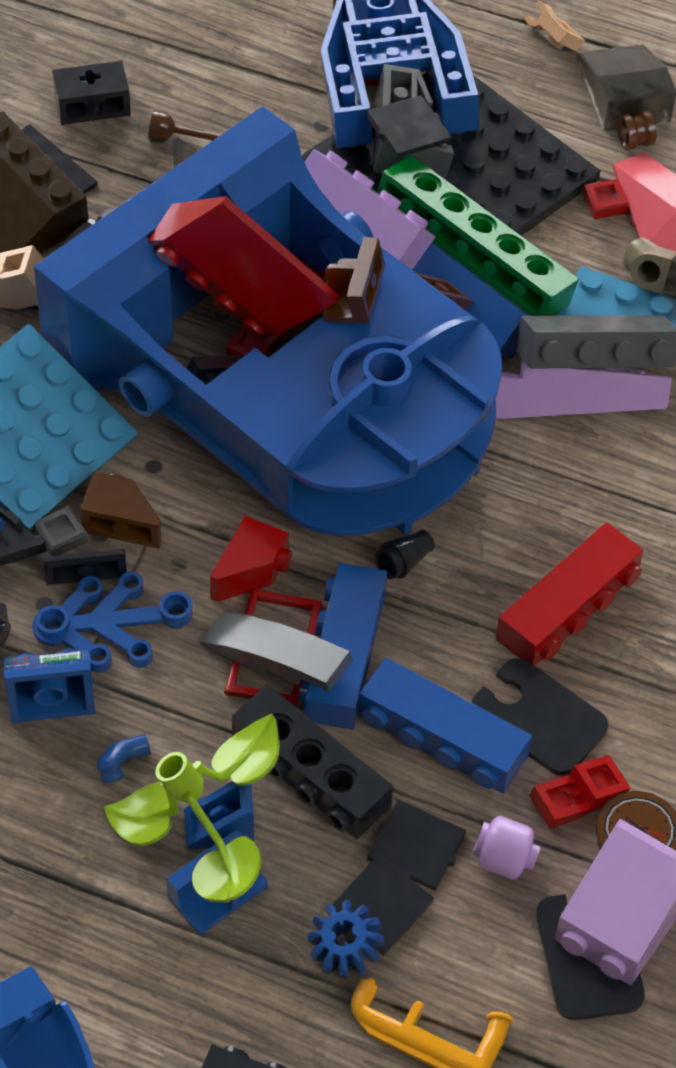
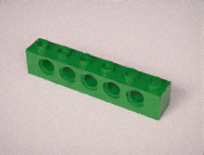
M410 155L383 171L377 191L379 195L382 190H385L401 202L398 209L407 215L411 210L428 222L425 229L435 236L433 240L435 245L528 315L555 316L569 307L579 278L424 163Z

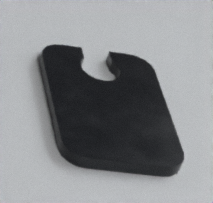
M511 659L496 672L498 679L505 684L516 686L521 691L522 697L518 702L514 704L499 702L495 698L494 693L485 686L472 699V703L531 734L532 740L529 757L556 775L570 774L574 765L580 764L605 737L608 730V720L601 711L524 659Z
M566 894L549 896L541 900L536 909V919L558 1012L569 1020H584L637 1011L642 1006L645 998L641 974L638 975L630 986L620 979H613L607 976L599 966L586 958L575 956L566 951L561 943L554 940L559 918L568 904Z

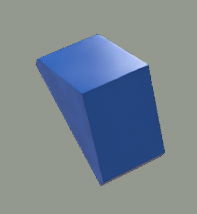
M232 781L197 801L222 839L238 830L242 836H246L254 842V810L251 784L238 786ZM190 806L184 808L186 846L190 849H205L214 846V841Z

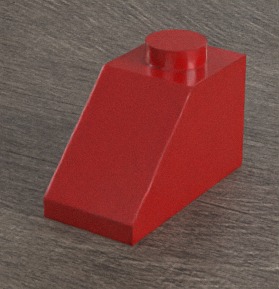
M244 516L210 575L211 600L220 602L249 593L253 588L259 590L272 586L279 572L285 573L292 559L293 551L289 550V532Z

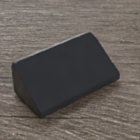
M125 549L43 557L46 585L80 582L81 579L87 576H94L100 580L120 578L122 574L127 572Z

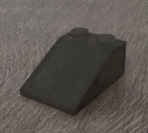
M643 44L577 53L576 59L603 131L617 130V119L620 115L629 114L630 116H637L638 112L643 110L651 112L655 124L671 122L676 99L675 86L667 67Z

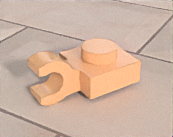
M537 1L536 5L541 9V15L538 19L526 15V23L539 30L545 29L548 32L545 38L558 49H562L565 46L577 52L585 40L564 20L558 18L551 6Z

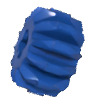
M349 900L343 902L342 911L336 912L332 904H327L325 908L328 918L314 916L312 922L318 930L307 934L308 942L315 946L310 952L314 961L324 960L322 968L327 974L333 972L339 965L341 978H348L350 967L352 966L356 967L360 975H364L366 968L363 960L366 959L377 963L379 954L374 948L384 945L383 935L376 933L381 927L380 920L377 917L368 918L369 909L365 905L358 907L353 913L352 904ZM347 933H352L354 942L348 945L347 941H344L345 946H340L337 938L341 934H344L345 938H347Z

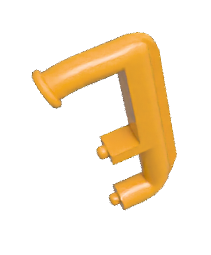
M373 978L361 979L351 999L352 1013L368 1036L433 1068H491L505 1041L509 1025L513 1023V1017L507 1013H488L486 1019L489 1023L486 1033L476 1053L473 1054L415 1026L424 1007L421 1001L413 1003L403 1023L369 1007L378 991Z

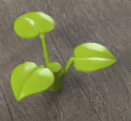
M269 714L242 729L223 743L212 759L211 764L214 770L205 767L199 760L192 764L181 752H173L163 757L155 771L156 777L160 782L146 785L125 799L104 806L106 816L113 829L121 838L132 845H151L164 838L170 831L172 826L171 816L179 813V801L188 803L218 849L204 855L196 864L192 873V883L195 891L201 898L210 902L228 903L230 900H235L242 896L253 886L259 875L262 862L259 848L246 836L237 837L225 846L224 841L196 800L204 791L202 775L221 783L231 778L236 785L245 786L259 781L272 770L278 760L280 751L275 717Z

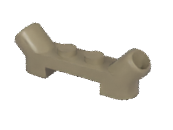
M637 238L632 241L626 249L623 263L625 268L630 271L635 284L645 290L663 294L664 290L676 293V251L659 247L647 238Z

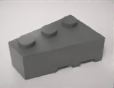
M384 64L375 94V109L421 95L432 110L433 101L419 69ZM374 128L373 172L383 174L384 170L413 155L446 180L454 156L451 145L445 143L396 158L386 143L378 139V132Z

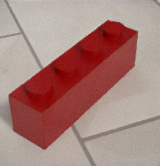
M608 522L604 523L499 616L496 640L518 658L524 659L534 666L542 659H551L560 649L563 640L570 634L574 636L579 634L594 612L597 610L604 611L612 603L616 593L623 586L628 588L637 581L642 572L640 564L643 549Z

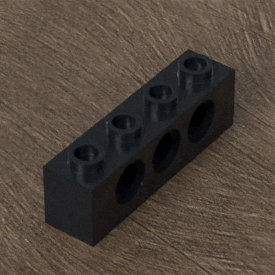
M266 684L232 715V736L257 720L272 714L277 721L278 736L285 739L279 741L280 751L278 760L269 774L277 780L283 779L295 789L296 794L305 804L309 806L315 805L324 812L333 827L340 832L347 831L358 840L392 807L393 785ZM310 761L317 765L307 767L301 765V763ZM335 787H344L348 789V791L340 793L332 789Z

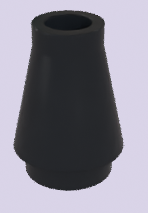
M420 530L414 534L384 542L375 553L377 568L387 571L388 579L404 578L428 553L434 550V540L426 530Z

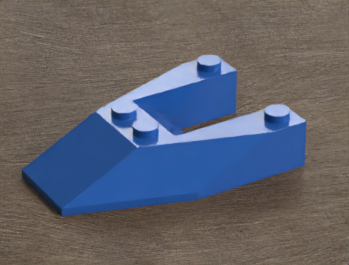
M431 0L336 1L320 53L332 129L337 148H354L360 145L372 144L371 123L366 117L367 111L370 110L364 80L380 79L384 64L419 69L420 73L427 72L441 123L449 134H461L467 131L479 130V94L461 32Z

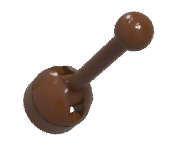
M153 111L148 132V139L157 141L167 140L173 133L212 141L220 136L218 134L176 126L170 115L159 111Z

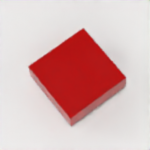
M619 179L584 185L583 195L593 219L628 214L629 202Z

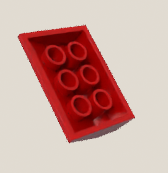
M226 196L172 204L148 241L157 250L156 255L160 260L170 266L178 267L186 274L184 278L191 286L201 291L205 290L214 298L213 303L217 308L227 314L236 316L243 322L241 327L248 334L256 338L279 336L336 304L341 297Z

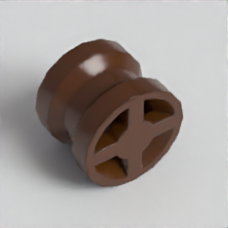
M649 110L639 111L637 116L624 114L618 117V137L625 150L634 149L637 144L641 143L645 146L655 144L657 138L656 124Z

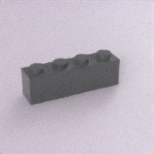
M664 315L521 316L516 352L530 369L675 367L676 327Z

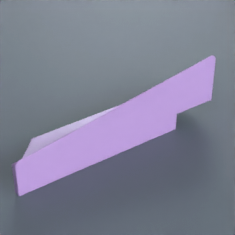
M521 358L520 374L501 372L500 386L495 399L496 419L666 409L669 404L672 378L668 376L646 375L645 371L632 368L530 369Z

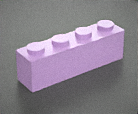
M313 149L305 161L306 167L319 189L341 215L346 211H352L362 217L370 227L374 238H379L381 248L413 270L435 239V236L425 229L428 222L411 210L407 215L398 209L401 204L398 199L385 190H382L380 195L371 189L374 184L371 179L358 170L353 175L344 169L348 162L331 150L327 155H324Z

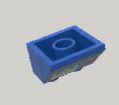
M65 649L58 653L40 655L25 653L17 657L5 658L4 679L11 723L96 714L89 649Z

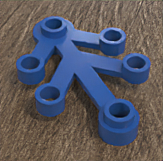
M126 572L119 578V584L90 614L76 615L85 604H95L103 597L101 580L94 576H87L80 580L78 589L61 606L51 605L42 608L35 616L32 628L36 639L43 644L53 646L63 643L75 650L89 649L91 671L95 673H102L110 668L111 652L107 646L102 644L94 645L78 632H95L127 653L128 661L132 666L144 668L153 659L151 644L146 640L136 639L119 627L164 622L170 628H182L192 619V601L187 594L174 591L164 595L159 606L118 610L127 599H137L144 591L142 576L136 572ZM128 583L137 584L135 588L125 587ZM90 587L97 589L93 593H87L84 591L85 589ZM173 612H181V613H182V614H180V615H171V613H173ZM51 626H58V627H59V628L53 629V630L48 629V628L51 627ZM136 651L146 652V654L141 657H137L134 655ZM98 655L105 657L104 660L99 662L92 660L93 657Z

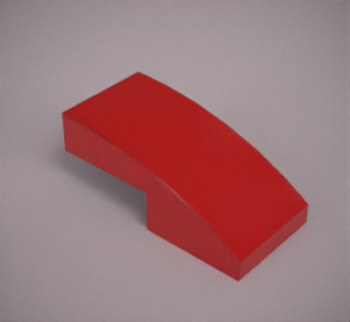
M606 755L574 765L568 776L535 785L529 796L549 829H553L603 808L607 801L620 793L629 792L631 788L611 756Z

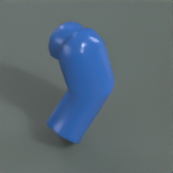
M146 734L119 740L108 746L97 760V770H100L101 780L104 783L119 781L123 778L124 773L121 769V764L125 761L151 754Z

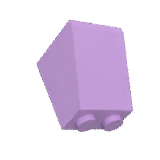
M619 819L561 914L554 940L561 943L563 948L575 956H582L599 966L607 976L613 979H620L631 986L676 921V851Z

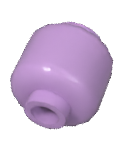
M497 816L491 823L483 822L473 855L478 856V865L482 870L509 880H515L520 877L524 869L533 870L540 846L533 844L534 831L530 826L503 816Z

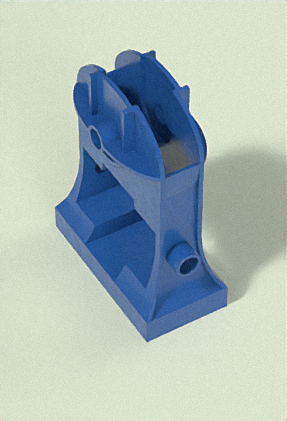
M264 106L34 266L41 336L95 390H109L122 394L127 403L144 417H149L158 411L184 430L286 516L304 528L322 534L352 536L396 527L405 534L411 531L413 523L440 508L457 494L473 475L477 477L480 472L481 460L487 451L495 428V399L500 386L502 359L497 341L489 329L478 319L383 248L381 249L386 266L370 324L325 322L322 316L269 358L255 348L207 385L163 349L173 342L172 322L209 295L205 290L201 291L191 286L184 278L186 274L178 267L170 266L160 260L156 255L157 250L148 242L150 236L172 204L226 196L296 258L325 273L327 265L338 264L340 259H357L363 237H374L368 224L358 214L346 211L341 215L335 209L308 171L301 155L295 129Z

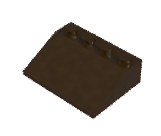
M2 111L0 112V253L33 245L41 254L64 241L77 228L89 220L87 198L20 127Z

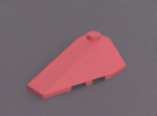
M644 152L615 163L613 171L616 179H619L629 202L630 220L633 227H636L639 238H647L659 247L676 251V174Z

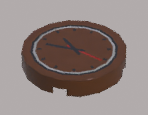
M642 791L620 793L607 801L598 814L596 836L599 850H601L619 819H622L676 851V811L666 800L653 793Z

